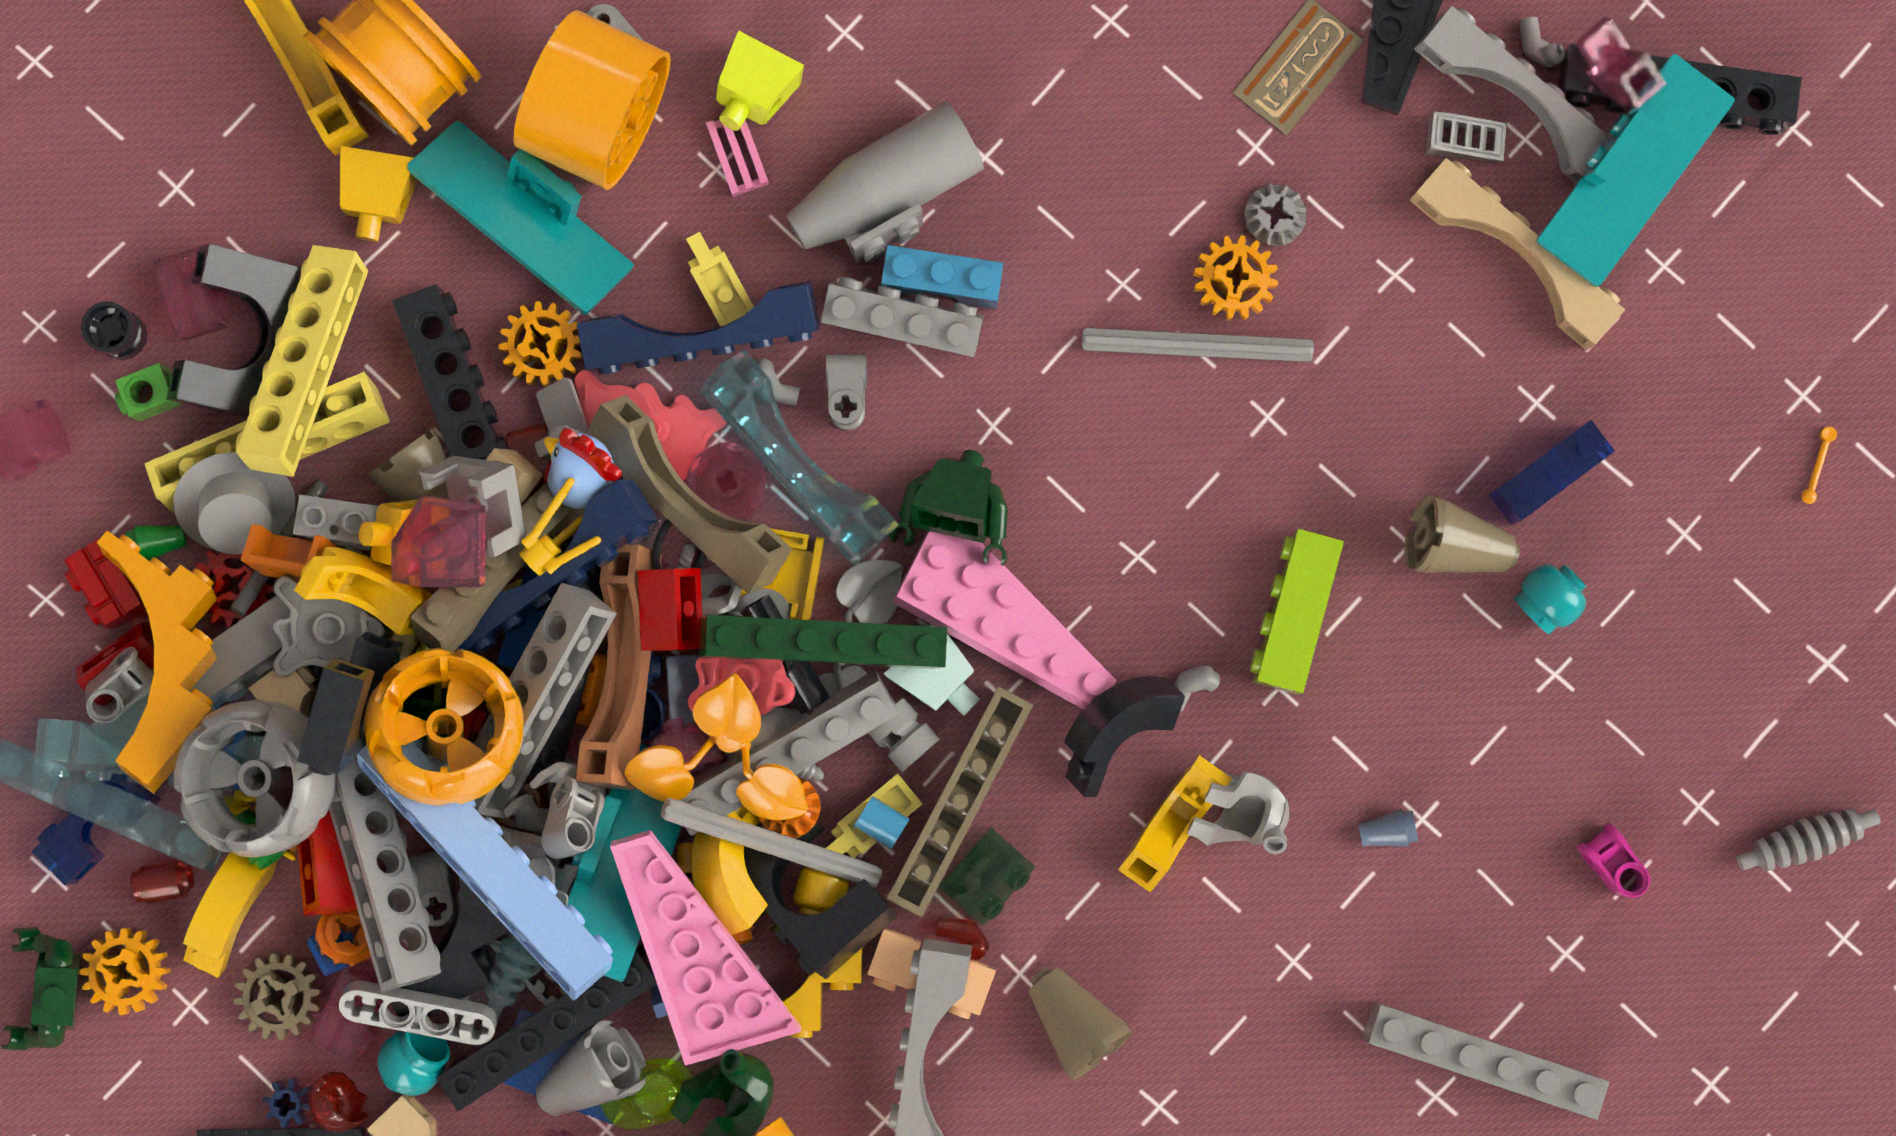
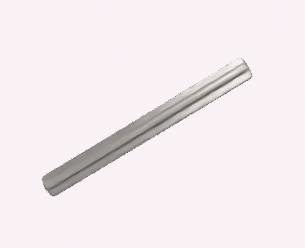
M1089 327L1084 328L1082 333V348L1085 351L1310 362L1314 354L1313 340L1301 338Z
M667 798L661 809L660 815L666 821L856 883L865 878L873 887H876L882 876V869L876 865L673 798Z

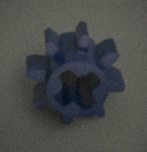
M295 1076L290 1078L286 1088L279 1080L272 1083L276 1093L262 1099L265 1103H270L271 1111L266 1115V1118L269 1119L275 1116L281 1119V1128L287 1127L292 1117L299 1125L304 1123L306 1117L302 1112L316 1106L315 1103L308 1101L307 1093L311 1091L312 1087L302 1088L297 1086L298 1078ZM289 1094L290 1101L296 1102V1107L288 1110V1104L282 1102V1098Z

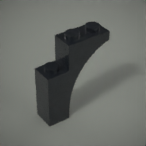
M460 877L461 899L457 913L447 933L437 945L441 959L439 965L441 973L425 981L399 988L461 1000L490 985L491 969L494 967V962L489 951L483 945L510 931ZM400 1001L390 1003L398 1017H403L409 1013V1008ZM440 1009L429 1011L427 1013L428 1017L440 1011Z

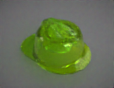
M669 1058L645 1061L646 1067L641 1069L639 1076L640 1081L646 1078L645 1085L632 1096L601 1104L606 1118L615 1126L627 1130L641 1129L675 1119L676 1117L670 1111L677 1102L683 1082L692 1078L689 1070L680 1062Z

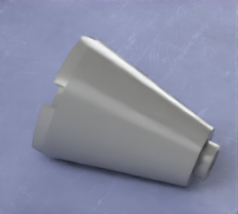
M609 1020L599 1021L592 1025L537 1084L536 1099L540 1108L552 1116H561L626 1098L639 1092L645 1085L646 1078L641 1080V1069L646 1067L640 1047L632 1035L623 1027L616 1030L609 1026V1024L613 1023Z

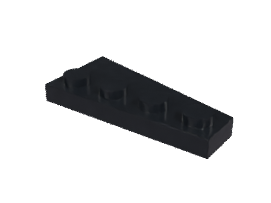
M1373 0L1361 103L1395 116L1400 113L1421 55L1414 48L1434 24L1443 0Z

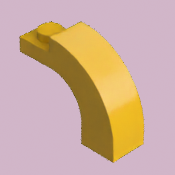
M326 547L321 556H313L312 560L303 567L301 579L294 589L305 600L337 599L358 606L378 618L397 635H414L410 617L432 596L422 586L397 570L383 563L372 561L368 556L335 547Z
M1199 755L1189 769L1187 768L1156 809L1118 870L1151 892L1168 872L1182 846L1190 836L1187 835V830L1194 817L1202 819L1213 805L1204 801L1212 782L1228 786L1232 778Z
M744 806L726 815L727 817L755 826L759 822V816L754 815ZM697 832L693 842L691 857L692 876L696 890L731 935L749 929L768 904L760 895L747 873L744 861V846L703 832Z
M230 852L211 881L192 918L183 944L187 945L183 961L217 978L220 977L227 967L238 930L258 895L273 878L278 860L267 868L259 870L256 864L250 865L247 857H241Z

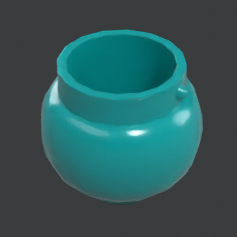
M1542 564L1527 574L1521 585L1522 590L1514 597V600L1544 632L1550 635L1556 628L1567 627L1580 618L1586 608V598L1582 591L1587 586L1566 564L1560 569L1553 564Z
M397 1031L383 1043L379 1051L377 1064L382 1081L387 1088L396 1093L408 1096L425 1094L439 1082L437 1077L444 1073L445 1063L450 1057V1049L445 1039Z

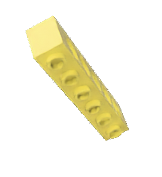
M313 245L308 259L304 260L302 264L301 278L296 291L289 298L288 312L283 326L277 330L275 347L271 358L263 367V379L257 395L250 402V414L244 430L240 431L236 440L235 452L250 470L294 477L368 274V269L356 251Z
M365 371L326 387L300 460L390 422L379 390ZM247 421L144 463L155 497L174 513V494L183 475L193 465L205 458L217 454L235 452L238 434L244 430Z

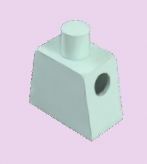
M948 634L945 668L926 669L890 666L884 673L893 683L935 711L948 700L965 716L980 700L964 684L974 673V669Z

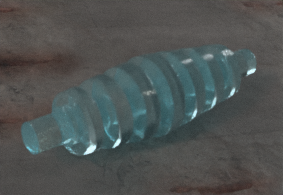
M511 932L507 933L510 938H503L499 946L500 950L504 953H497L494 963L499 968H492L489 976L494 983L486 986L484 991L489 999L487 1006L495 1011L497 1020L503 1007L507 1005L513 1006L518 999L514 992L523 991L527 985L523 979H530L535 972L532 966L539 965L536 959Z

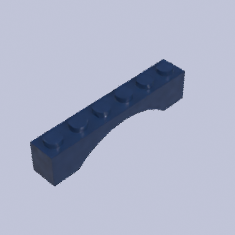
M812 281L774 287L766 293L754 308L742 317L724 326L706 331L680 333L659 330L638 323L622 313L586 319L577 323L585 370L597 368L598 375L621 371L620 364L635 362L636 368L658 365V358L672 355L674 362L697 358L696 351L711 349L712 355L735 352L734 345L750 343V349L774 345L773 338L788 336L789 342L811 339V332L817 331L820 328Z
M617 480L587 502L582 522L564 553L595 536L601 538L599 544L562 564L552 574L546 571L541 576L534 578L524 585L500 592L480 619L473 633L456 651L463 649L478 655L488 651L496 644L495 637L504 631L511 633L527 622L525 616L534 609L538 612L547 608L561 583L575 587L588 578L586 572L596 565L602 567L619 556L617 550L626 543L630 545L635 544L650 534L648 527L657 522L658 518L634 480Z

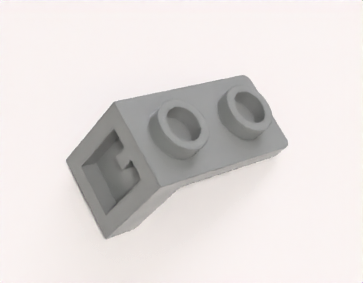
M563 378L537 392L536 396L548 428L547 437L559 439V433L564 428H569L576 434L586 433L588 425L571 379ZM545 438L534 443L539 458L551 460V455L544 443Z

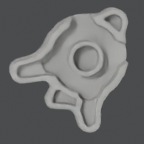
M284 575L278 578L274 584L276 595L290 609L289 617L279 618L273 623V631L282 644L281 651L273 663V668L279 676H289L297 669L307 665L325 667L334 658L349 663L355 640L365 631L382 637L385 634V624L351 603L337 599L305 600L294 591L299 581L292 576Z

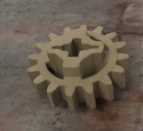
M279 952L270 954L269 964L263 957L255 959L257 970L250 967L244 968L242 972L248 978L247 982H238L235 985L238 990L243 991L242 997L234 999V1004L244 1005L245 1009L238 1015L239 1020L246 1018L252 1020L248 1027L250 1032L260 1027L263 1028V1039L270 1038L274 1031H276L278 1040L287 1038L288 1029L295 1036L303 1033L300 1023L302 1022L306 1025L313 1024L315 1019L310 1014V1011L322 1009L323 1005L314 1001V998L324 993V989L314 988L313 982L320 976L318 973L308 975L305 972L310 964L308 961L295 965V954H288L283 962ZM276 970L287 971L296 978L294 980L282 978ZM259 983L261 988L257 1000L254 1001L255 987ZM283 989L286 996L281 999V1002L275 1003L272 996L278 990ZM303 992V993H304L303 1005H302L301 1009L299 1010V1008H298V1006H297V1002H298L300 993ZM265 1012L274 1014L278 1021L281 1020L282 1023L270 1021L261 1014Z

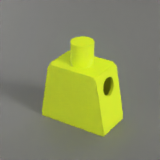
M739 31L717 85L716 100L726 106L719 117L721 123L734 131L740 130L746 118L760 125L766 124L800 86L804 65Z

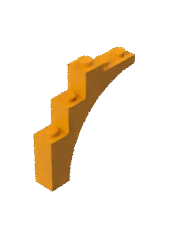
M107 530L97 541V544L103 555L128 577L140 594L149 615L154 641V675L147 705L134 734L115 761L123 772L154 794L173 772L179 749L185 738L202 723L201 720L213 711L211 708L213 701L196 688L191 693L189 691L217 660L211 647L214 642L199 629L194 628L192 631L191 629L217 601V597L211 587L214 582L199 569L195 568L190 572L180 564L172 573L157 558L153 557L148 561L140 555L139 551L141 548L124 534L117 538Z

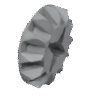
M1268 184L1256 190L1249 198L1244 213L1245 223L1251 235L1259 242L1270 246L1285 245L1296 239L1302 232L1306 224L1307 207L1304 205L1300 194L1288 188L1287 185ZM1280 200L1282 201L1281 213L1287 215L1288 218L1286 220L1279 219L1273 229H1270L1271 216L1265 213L1266 211L1264 210L1273 209Z

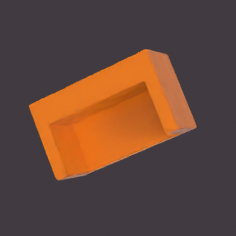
M252 524L241 561L262 575L276 578L289 575L299 581L303 567L312 560L313 556H321L326 547H340L321 535H315L313 541L276 535L262 525Z

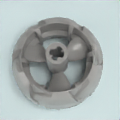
M262 700L227 704L206 715L201 720L202 723L185 738L179 749L174 768V788L182 794L180 810L193 832L204 842L220 851L232 852L241 857L250 858L282 852L307 839L317 828L319 820L329 810L336 785V774H317L310 771L308 765L297 762L309 718L288 705ZM241 731H266L259 759L250 760L241 765L230 755L222 752L224 747H228L233 743L234 735ZM238 783L240 789L246 795L257 797L256 824L246 825L241 822L227 806L223 798L226 796L225 790L220 788ZM293 786L289 808L284 810L270 794L288 790Z

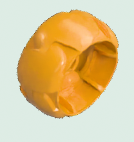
M441 648L427 649L399 661L383 675L382 681L372 691L364 718V730L369 756L384 781L401 795L428 805L441 806L455 802L463 804L489 793L510 773L517 756L520 754L523 741L522 705L510 680L504 672L486 658L463 649H458L456 652ZM440 683L442 688H448L446 709L434 711L427 721L402 712L403 702L418 689ZM483 700L486 701V707L489 712L493 714L495 723L494 736L486 745L487 752L485 754L472 742L464 739L463 721L461 718L478 707ZM447 734V737L443 738L439 737V735ZM426 735L430 755L440 762H448V766L440 767V772L421 769L403 755L401 745H406Z

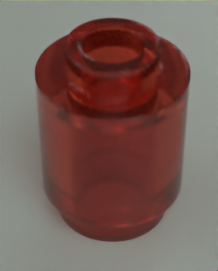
M182 859L143 865L138 871H133L131 874V891L138 903L145 902L148 905L186 898L190 888L194 887V874L190 865H185Z

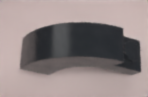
M1155 676L1129 679L1112 686L1098 695L1079 714L1066 736L1064 743L1074 753L1068 763L1065 777L1084 797H1097L1109 762L1118 747L1125 740L1142 731H1173L1185 695L1166 677Z

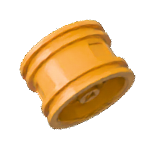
M351 0L331 21L322 17L317 22L322 29L316 35L309 30L303 35L305 40L331 68L411 146L417 141L413 133L419 127L424 132L431 128L427 119L455 92L462 97L468 91L464 85L468 79L477 83L482 78L479 71L464 53L413 0Z

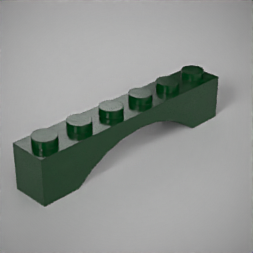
M706 615L701 617L699 657L830 662L939 669L946 667L947 627Z

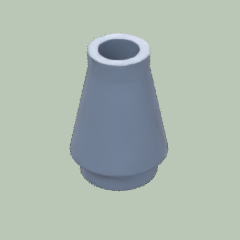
M1401 808L1371 821L1359 823L1363 847H1409V843L1418 842L1413 810L1403 812Z

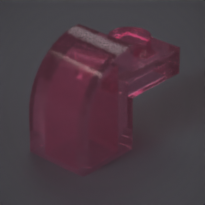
M1603 17L1575 41L1590 66L1585 70L1588 76L1605 95L1620 105L1638 109L1666 85L1649 54L1631 50L1612 18Z

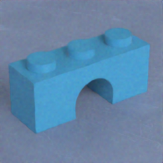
M887 245L881 286L901 290V295L915 297L916 294L943 295L957 299L959 303L997 309L1004 263Z

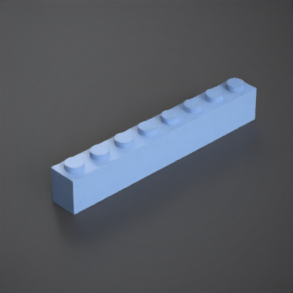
M419 739L406 745H401L403 755L415 766L434 772H440V767H444L436 758L430 761L420 750L423 746ZM367 745L357 754V764L360 769L573 1001L611 969L613 958L610 954L613 951L609 944L600 935L596 934L593 937L583 926L585 920L578 910L570 904L567 907L563 905L555 896L558 892L552 882L544 875L538 878L528 867L530 860L526 854L516 845L511 848L502 839L503 831L491 817L487 816L484 819L474 808L476 806L475 800L463 804L455 802L441 806L428 805L411 800L395 791L384 781L382 775L371 761Z

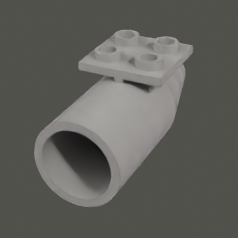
M945 101L845 158L786 217L805 250L845 239L856 264L862 260L870 263L886 253L884 247L897 240L900 244H903L920 233L918 228L923 226V210L921 208L923 204L984 170V165L963 122L952 106Z

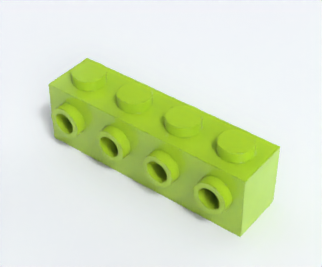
M1302 529L1295 530L1292 537H1285L1280 553V558L1286 560L1282 575L1275 574L1270 590V596L1275 597L1272 613L1265 612L1259 634L1265 635L1262 650L1255 649L1249 672L1255 673L1254 683L1297 695L1303 694L1344 541Z

